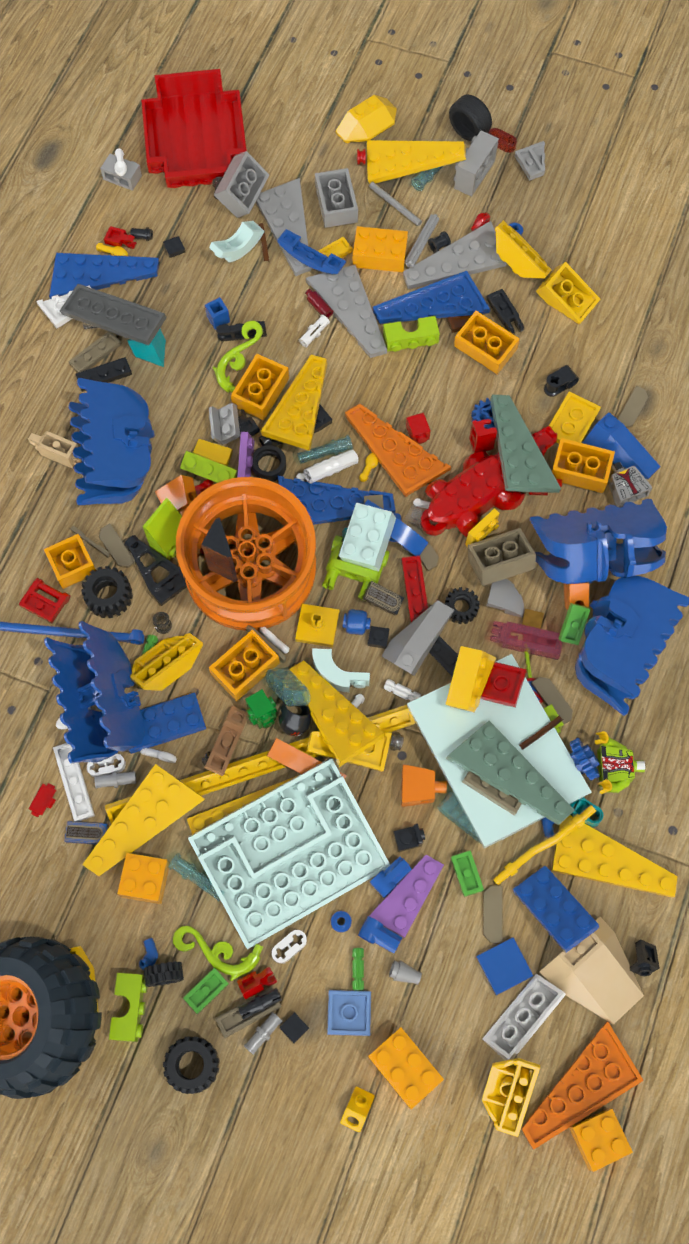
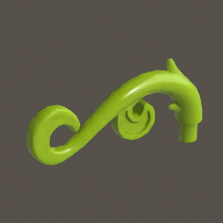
M248 321L242 327V335L245 339H249L248 331L251 329L256 330L255 337L230 349L221 358L217 368L213 366L218 384L228 393H232L236 387L230 382V376L226 378V366L230 361V366L233 370L239 371L244 368L246 360L240 352L256 343L263 334L262 326L257 321Z
M191 926L178 928L173 936L175 948L185 952L193 949L195 942L185 944L182 940L183 936L186 933L193 934L208 962L218 971L231 975L230 981L253 970L261 959L259 956L263 946L256 944L248 957L241 958L242 963L237 965L226 964L219 959V954L223 953L224 960H228L234 953L233 947L227 942H218L211 951L202 935Z

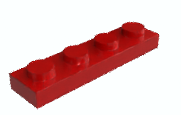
M420 556L403 557L401 559L410 623L428 609Z

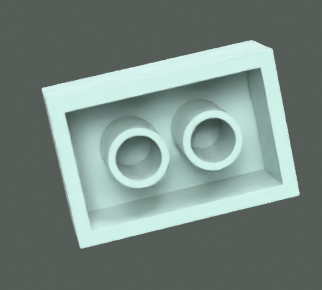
M356 503L339 557L345 562L379 571L396 521L395 515L391 511Z

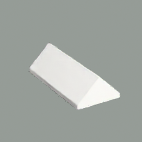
M536 974L487 1032L483 1040L505 1061L514 1059L566 994Z

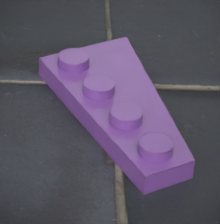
M241 432L238 477H251L255 441L248 432Z
M425 855L369 916L381 922L385 928L405 938L444 864Z

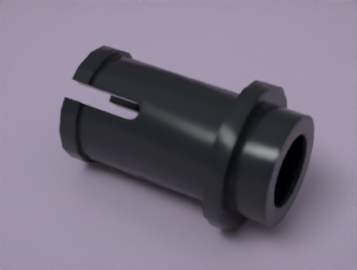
M146 227V229L132 228L130 235L134 236L135 239H146V241L153 239V230L149 229V227Z

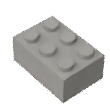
M480 131L477 136L473 137L471 146L466 148V160L457 162L455 165L454 189L471 197L473 196L495 162L499 138L484 131Z
M245 151L233 157L214 196L237 218L247 215L253 208L269 174Z
M348 168L315 173V188L324 227L357 223L358 207Z

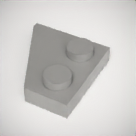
M544 141L515 151L514 156L529 181L545 174Z

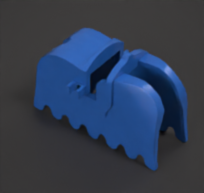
M78 378L77 385L87 392L79 395L78 399L82 404L69 403V409L78 414L77 417L71 418L70 424L80 430L79 432L72 433L71 436L74 442L81 445L73 449V456L82 460V462L75 464L74 471L83 475V478L76 480L75 486L85 492V494L77 496L76 503L77 505L123 504L131 501L139 493L151 465L150 454L152 452V444L150 438H154L155 434L154 430H152L151 421L148 418V404L141 395L129 387Z
M645 499L640 505L626 502L621 508L615 505H607L605 510L588 508L586 513L573 510L569 511L567 516L553 513L549 515L548 519H543L540 516L530 517V521L547 551L550 552L549 555L535 552L536 562L546 575L556 582L578 584L592 583L594 580H597V582L606 581L609 570L616 577L629 578L651 572L662 566L666 561V551L660 549L657 545L666 540L667 526L652 499ZM617 538L623 539V543H616Z
M642 576L621 577L614 582L608 596L602 597L598 601H592L590 606L593 609V618L585 626L586 641L575 662L577 679L584 688L608 703L623 716L627 715L629 711V705L624 702V699H635L639 696L641 690L635 683L643 684L649 678L647 670L652 669L658 661L655 655L661 654L666 648L665 641L670 638L675 630L673 626H676L683 617L682 612L677 606H689V597Z
M83 621L79 622L81 632L87 636V640L83 642V645L67 644L48 637L44 639L45 646L53 653V656L48 659L49 665L57 672V675L52 677V681L61 691L56 696V701L65 711L60 715V720L68 727V732L64 734V739L72 747V751L68 753L70 764L101 762L117 754L118 751L124 752L142 743L145 735L144 722L139 708L141 702L139 696H137L139 694L136 691L127 694L124 692L125 688L132 687L135 684L130 678L132 667L126 653L111 633ZM96 704L102 711L90 710L88 707Z

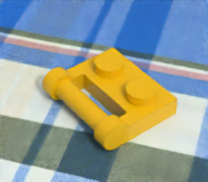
M495 508L468 532L465 543L467 548L470 544L482 541L490 532L495 531L499 527L498 517L500 513Z

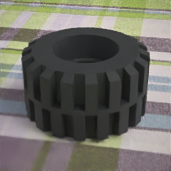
M105 566V569L98 567L97 571L92 570L90 572V576L86 575V582H82L83 589H81L83 599L94 615H100L101 618L106 616L113 618V615L116 614L118 617L121 615V611L125 612L127 610L126 606L131 605L130 599H133L131 585L121 570L118 571L115 567L111 569L110 566ZM106 586L117 587V591L112 597L108 599L97 597L102 588Z
M195 1036L178 1039L174 1045L172 1044L169 1047L168 1053H165L164 1057L166 1058L165 1062H163L165 1069L163 1072L164 1077L167 1078L168 1084L174 1087L173 1089L181 1093L194 1094L203 1092V1090L211 1086L216 1080L217 1073H219L220 1061L217 1056L218 1053L213 1048V1045L205 1039ZM194 1051L202 1056L204 1068L198 1077L188 1079L181 1074L179 1064L184 1054Z

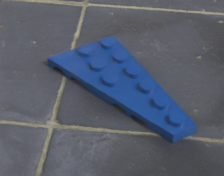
M56 253L49 297L52 299V296L66 295L69 291H73L77 284L99 290L108 288L116 283H119V285L126 284V281L135 279L139 281L157 277L159 258Z
M467 271L373 306V313L380 324L415 321L418 318L436 316V318L473 315L475 311L481 314L490 313L489 306Z
M278 476L279 485L293 493L305 506L313 525L351 520L356 503L364 504V496L383 495L384 510L391 511L392 513L396 511L392 493L373 490L362 491L351 487V489L343 488L341 485L322 482L310 484L309 482L301 481V479L294 478L292 480Z

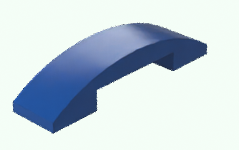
M287 229L278 238L277 242L291 256L318 271L338 274L346 264L345 260L332 253L327 257L301 243V236Z
M368 499L364 504L367 506L383 509ZM396 518L390 538L403 546L402 548L412 555L420 556L428 542Z

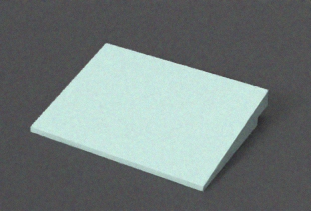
M512 654L496 661L519 667ZM526 678L524 679L516 708L480 699L475 713L445 705L451 683L407 703L410 713L484 849L545 818L537 813L536 809L527 804H521L517 813L512 815L462 783L468 772L462 769L461 765L446 759L451 752L486 722L490 721L569 804L592 793L580 771L576 768L575 762L555 728L524 750L519 746L551 722Z
M332 758L188 837L247 949L376 876L379 872L386 870L390 866Z

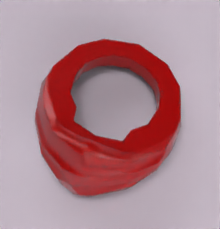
M489 213L478 214L470 229L474 231L490 222L491 217Z

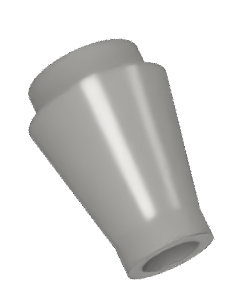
M394 960L389 972V977L393 978V981L417 985L422 976V972L415 970L401 960L399 962Z

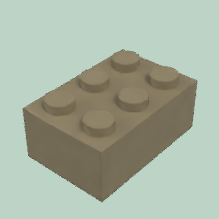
M521 528L468 545V561L482 586L536 569V553Z

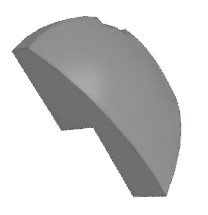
M508 579L492 583L487 606L505 610V614L521 618L524 615L523 599L514 587L515 585Z

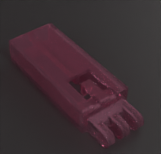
M508 621L507 623L493 622V627L496 628H492L491 633L494 635L490 636V641L501 643V648L524 653L528 652L532 655L554 660L559 659L563 644L558 639L560 633ZM511 632L524 635L523 640H518L519 635L512 636Z

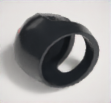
M288 697L284 699L280 706V728L287 735L300 736L309 729L311 711L304 701L298 698ZM294 704L300 707L302 710L301 714L292 713L287 709L286 705Z

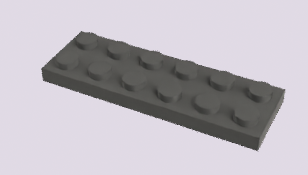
M77 284L60 309L61 314L146 345H150L167 318L165 313L81 284Z

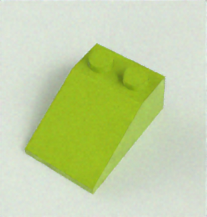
M166 498L143 525V529L150 548L170 560L176 556V535L182 516L171 501Z

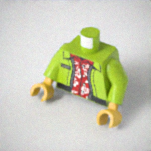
M597 732L595 734L600 739L595 740V744H602L597 749V760L600 764L598 765L600 776L597 784L599 787H603V790L599 792L600 794L606 792L619 793L634 780L635 772H645V761L634 760L633 751L628 750L626 746L610 738L607 732Z

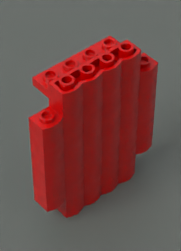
M220 69L154 75L158 98L141 99L149 173L158 174L165 172L168 188L220 183L233 157L247 151L240 91H223Z

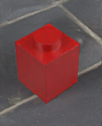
M424 412L406 417V428L410 439L419 444L430 440L431 430Z

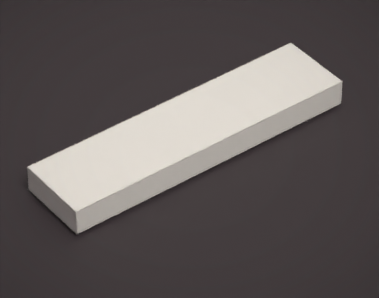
M65 743L53 747L74 822L94 817L95 814L80 764H70L68 760V753L72 751L71 745Z

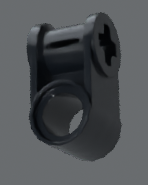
M565 365L548 375L544 392L550 397L557 396L561 392L575 386L579 381V377L569 365Z

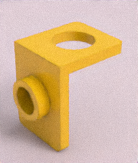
M355 1087L340 1123L360 1132L375 1095ZM348 1117H355L359 1121V1123H351L348 1120Z

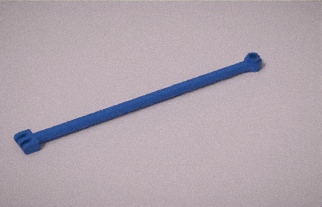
M0 622V631L87 639V636L80 629ZM133 629L131 633L109 632L119 642L136 645L144 643L145 636L143 631Z

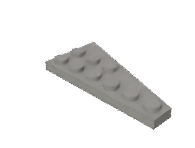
M300 178L261 192L256 200V204L276 241L287 229L301 236L300 242L308 246ZM278 243L295 276L311 271V267L295 259Z

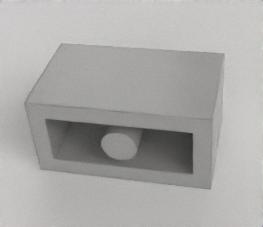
M109 154L100 168L103 180L133 191L142 177L140 165L134 161L124 159L127 171L124 176H119L114 169L117 157Z

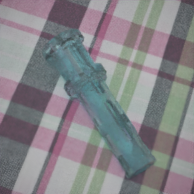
M443 166L421 171L417 177L412 178L411 183L413 187L418 191H422L425 185L433 180L434 175Z
M346 435L345 438L332 439L326 445L312 448L310 451L299 452L297 455L300 464L327 455H339L340 452L353 449L350 436Z
M177 853L168 868L170 870L174 869L182 875V879H189L219 902L220 898L210 879L196 870L195 864H190L181 857L180 853Z

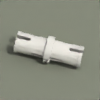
M321 315L299 339L300 344L307 348L315 338L321 335L320 332L330 323L329 319Z

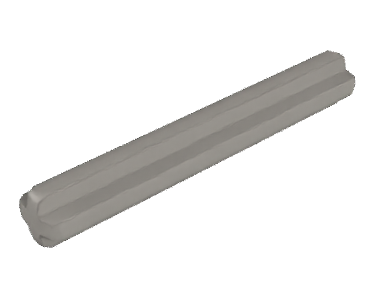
M431 214L405 260L407 267H414L439 221L437 214Z

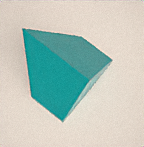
M159 329L150 345L132 339L127 340L135 357L164 367L166 339L161 329Z

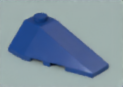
M610 412L594 426L582 442L583 444L615 451L613 465L621 462L624 468L635 466L645 479H649L661 467L625 425Z

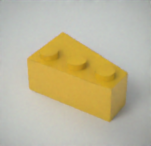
M461 646L445 705L475 713L496 657L481 650Z

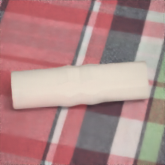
M353 449L304 469V476L307 482L310 484L357 464L358 456Z

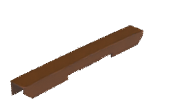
M263 223L258 224L264 230ZM264 230L261 237L264 261H269Z
M559 715L519 746L524 750L564 719Z

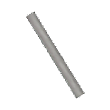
M374 182L370 183V189L418 227L421 225L422 220Z

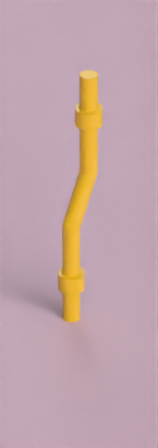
M590 805L581 814H576L571 818V822L554 836L531 847L513 863L507 864L504 867L505 870L497 875L493 881L499 885L509 876H514L518 869L534 855L559 843L575 828H580L584 825V821L596 812L595 808Z

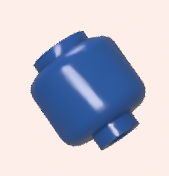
M350 609L348 613H344L343 628L346 629L347 633L363 635L366 629L370 630L371 618H367L366 611Z

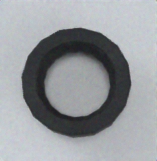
M264 445L253 453L252 470L257 478L274 482L278 480V476L284 475L286 471V456L280 448L273 445ZM265 456H275L279 459L280 465L276 470L267 472L259 468L258 462Z

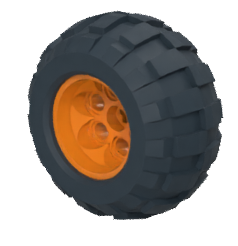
M30 936L16 937L0 943V1095L12 1099L45 1095L52 1092L56 1087L66 1084L80 1071L79 1067L82 1065V1062H85L92 1054L96 1045L94 1038L95 1030L101 1027L102 1012H97V1000L100 998V992L97 982L89 977L90 968L77 954H71V949L56 940Z

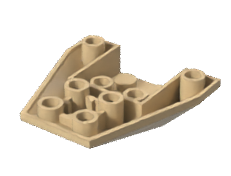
M599 916L595 920L599 924V929L567 953L563 950L539 972L548 982L562 990L566 994L565 996L614 1025L644 995L634 973L630 971V964L615 932Z

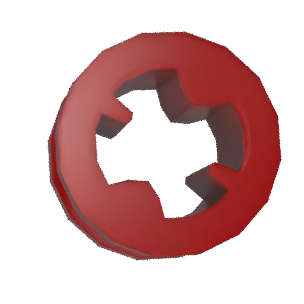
M357 149V165H360V163L366 165L365 149L362 151Z

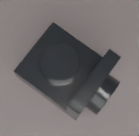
M418 823L412 827L393 832L398 852L422 847L423 840H425L424 830L419 828Z
M641 939L635 942L638 962L630 966V971L646 977L660 969L656 946Z

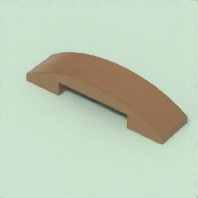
M234 706L231 707L204 767L205 769L221 776L224 775L247 722V712Z

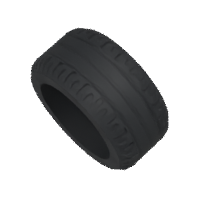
M463 95L449 109V119L453 129L460 137L471 142L473 137L477 136L480 131L488 133L492 127V117L489 109L476 96Z

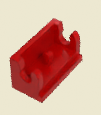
M489 419L477 422L476 420L472 421L469 440L474 453L494 449L497 429L484 428V425L491 423Z

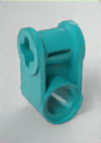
M584 797L570 804L572 808L577 804L574 811L570 814L573 817L576 814H581L590 805L595 808L596 812L594 814L597 815L598 820L592 821L588 818L584 821L585 824L592 828L597 827L603 819L602 809Z

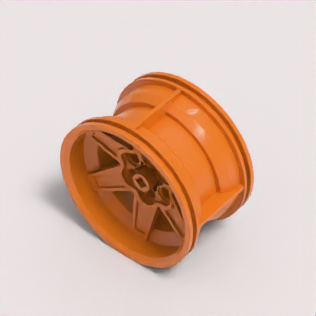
M255 477L227 479L201 492L185 510L176 535L178 563L193 601L213 621L225 627L246 631L248 625L256 630H260L261 627L271 628L293 616L302 607V604L305 603L313 588L316 575V537L314 526L305 506L293 493L283 486ZM256 513L270 516L283 524L284 527L260 535ZM235 514H238L235 536H225L228 545L234 544L236 546L230 551L233 562L237 564L235 571L238 581L235 582L238 583L241 601L218 593L221 589L234 583L233 581L213 571L202 576L199 567L201 544L215 519L220 518L222 521ZM245 534L252 535L249 540L242 538ZM263 542L269 543L267 548H261L259 545ZM296 543L298 560L295 570H292L278 560L276 556ZM267 560L270 562V565L263 567L260 563ZM246 571L254 572L251 577L244 576V573ZM263 580L282 587L276 593L261 599Z

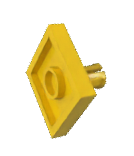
M302 604L295 642L333 648L340 610Z

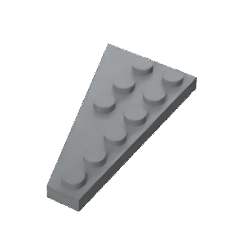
M490 221L415 264L414 267L403 271V277L409 290L433 284L464 271L471 275L505 267L507 263L502 261L496 252V232Z
M355 265L342 268L338 274L322 273L306 278L307 284L311 285L334 311V316L341 324H344L350 335L355 337L358 344L370 358L387 354L386 345Z

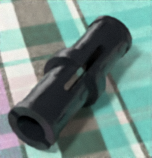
M275 988L262 996H255L254 1000L239 1006L238 1010L242 1019L245 1020L255 1013L266 1011L265 1008L282 1001V997L278 989Z

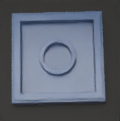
M329 990L327 1035L370 1036L371 991Z

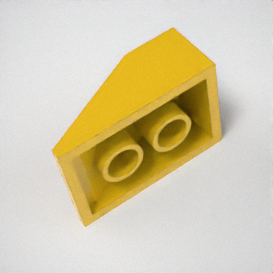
M567 262L555 267L536 290L537 294L548 305L577 324H581L601 300Z

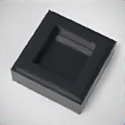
M179 236L163 241L169 258L185 253V248Z
M295 1012L279 1027L293 1044L310 1029Z

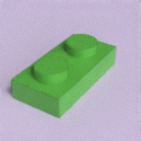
M570 603L558 639L562 642L579 645L591 609L586 606Z
M471 850L451 856L463 896L467 897L484 891Z
M214 968L183 999L199 1014L229 983Z

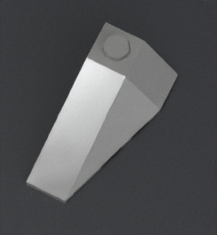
M437 600L390 641L382 657L415 676L453 614L454 609Z

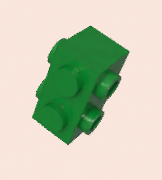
M263 689L245 699L248 718L253 726L257 724L258 728L261 729L263 727L268 728L275 723L274 721L277 720L275 714L277 712L276 704L271 696H266Z

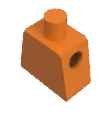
M184 475L178 476L155 491L161 503L168 498L181 516H183L187 507L197 497L193 478Z
M589 582L578 584L563 583L564 602L567 611L570 603L589 607Z
M403 765L402 807L433 803L435 793H447V781H435L434 770Z

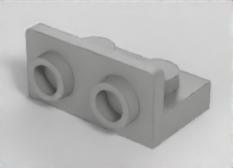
M230 403L220 409L213 406L209 407L212 439L224 445L239 438L240 429L237 405Z

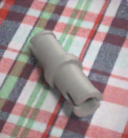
M135 771L125 773L112 772L109 775L94 776L96 789L110 786L118 788L119 785L136 784Z
M272 1012L261 1027L258 1026L255 1029V1034L244 1047L254 1055L260 1046L271 1038L270 1035L282 1023V1020Z

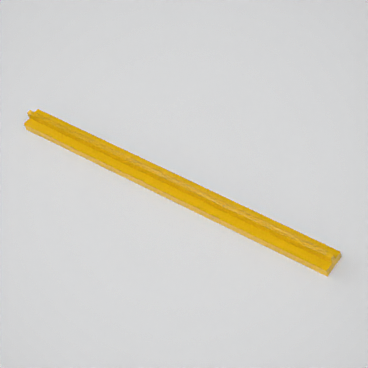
M407 705L368 717L384 733L415 724V720ZM309 737L289 744L313 758L320 756L306 752ZM269 751L228 764L223 776L212 771H206L180 781L202 796L285 768L286 766L267 757ZM131 797L105 805V810L111 824Z

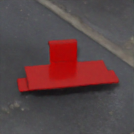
M50 783L41 785L28 808L32 810V815L36 817L42 816L46 808L51 809L56 801L53 796L57 791L54 789V785Z

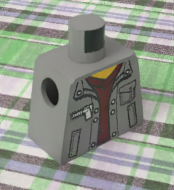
M621 462L611 466L614 474L611 475L608 485L616 507L621 508L626 502H635L649 496L652 486L635 466L624 469Z

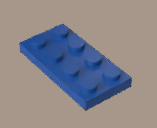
M195 692L140 710L144 722L145 735L142 743L129 749V752L132 754L145 748H151L206 730Z
M546 866L539 869L513 889L514 894L566 953L599 929V924Z

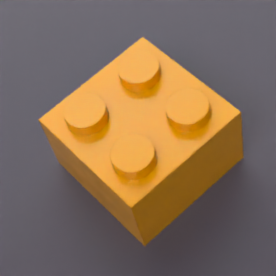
M79 534L44 549L63 589L84 580L86 575H91L90 572L92 570L96 571Z
M126 853L117 894L121 898L162 904L170 863L167 859Z
M607 1108L569 1127L589 1171H597L633 1153L613 1109Z

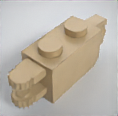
M48 431L42 436L31 433L28 438L30 444L35 446V449L39 451L41 456L72 469L76 463L82 462L81 459L73 456V449L78 447L75 442Z

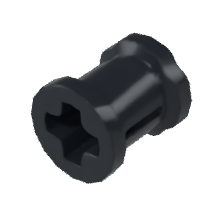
M443 231L434 239L430 238L428 243L431 250L436 253L442 247L450 245L451 240L448 234Z

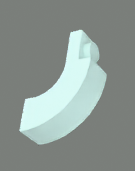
M254 221L242 222L232 237L223 241L211 242L209 248L217 257L233 262L246 255L258 243L264 230Z
M312 648L313 664L316 672L336 690L350 693V685H353L355 688L369 686L370 673L343 671L333 662L332 649Z

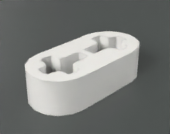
M115 754L101 762H88L87 771L92 777L109 775L112 772L120 773L125 769L126 762L120 754ZM114 759H118V761L121 762L118 764L117 768H115L114 765H108L113 764ZM95 764H98L99 766H105L99 768V772L97 773L94 770H92L93 768H95Z
M294 930L275 945L272 949L274 961L284 964L301 951L307 943L305 933L300 930ZM301 935L303 937L301 939L302 944L296 943L291 947L290 944L294 941L293 936L299 937ZM288 946L289 950L285 952L286 957L284 959L281 957L277 959V949L284 950Z

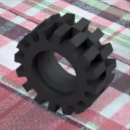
M459 587V590L455 588L452 593H448L445 605L454 609L450 617L453 623L458 621V624H462V622L468 624L469 620L472 622L474 617L476 618L480 601H478L477 595L474 596L473 590L469 592V588L462 590V587ZM458 600H465L469 604V609L465 612H460L456 610L454 604Z
M182 962L160 963L145 967L146 987L163 986L184 980Z

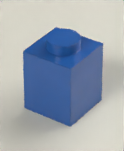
M220 297L205 304L206 316L214 329L220 324L230 323L229 311Z

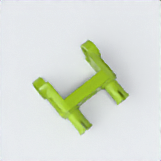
M336 535L332 543V552L326 566L327 574L322 586L327 589L329 584V590H333L339 575L363 582L358 595L363 600L362 598L369 582L373 581L378 584L383 567L387 564L390 551L386 550L379 571L339 560L343 537Z

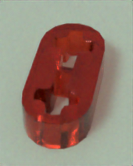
M498 128L490 129L488 134L499 138L497 148L507 153H511L516 149L517 139L513 135Z

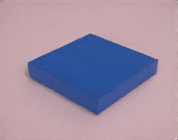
M514 937L476 956L495 995L533 977Z

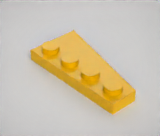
M312 731L306 752L337 760L334 753H331L326 738L320 732ZM384 733L382 739L347 763L380 772L384 771L392 733Z

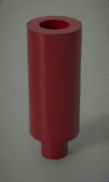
M308 289L305 292L308 296L307 301L320 315H324L328 319L333 315L334 311L316 291Z

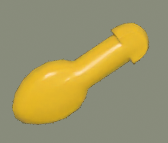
M103 243L96 245V250L99 252L110 253L112 256H128V252L122 247H110Z
M370 453L366 457V466L359 475L361 482H366L371 470L379 464L374 453Z

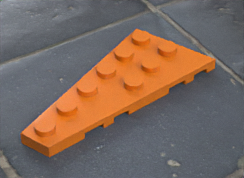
M358 404L345 412V417L371 452L375 454L380 464L405 497L451 470L450 465L444 464L438 460L437 456L425 451L421 445L408 436L393 429L392 425L377 418L376 414L363 405Z
M608 1021L602 1026L521 1128L533 1150L644 1081Z

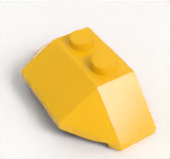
M373 95L347 112L336 129V134L345 143L369 141L395 124L397 108L388 99Z
M504 220L495 228L496 252L500 259L506 262L515 274L523 278H545L552 271L543 258Z
M191 633L163 639L134 661L130 676L131 680L143 690H164L192 668L203 646V642Z
M520 1058L492 1064L482 1102L493 1120L496 1130L518 1137L540 1070L539 1064Z

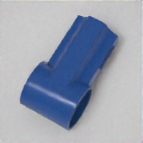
M399 857L385 871L379 872L370 881V884L385 898L412 868L403 858Z
M370 916L367 917L358 933V936L371 944L375 943L393 954L402 940L401 936L385 928L381 922Z

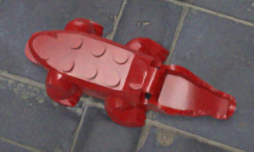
M550 426L532 434L543 456L547 449L557 442V433ZM486 451L473 453L465 459L463 471L449 482L438 479L426 487V494L433 500L429 504L428 509L422 513L420 525L422 530L428 535L436 536L442 534L446 529L458 528L467 538L468 532L481 521V516L491 508L496 507L501 510L516 509L521 505L526 494L519 491H505L499 452L490 456ZM429 520H431V521H433V522H438V524H437V525H431V524L429 523Z

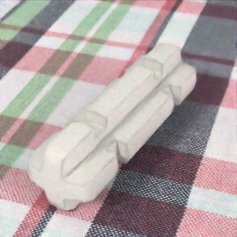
M390 679L384 685L385 690L393 691V694L405 700L409 699L410 702L421 697V694L415 691L411 692V689L399 683L395 684Z

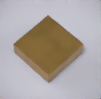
M525 609L521 628L540 632L544 613Z

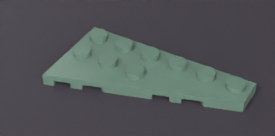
M492 394L490 401L494 425L497 429L496 437L505 491L559 493L561 487L510 395Z
M490 721L486 722L446 757L450 762L454 761L461 765L462 769L467 772L471 771L478 775L481 780L496 789L519 799L518 802L523 805L527 804L536 809L537 813L558 825L574 811L570 804Z

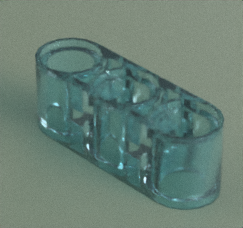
M288 668L268 669L266 673L268 686L287 706L309 704L310 692L308 688Z
M450 791L437 806L438 810L481 844L457 797Z

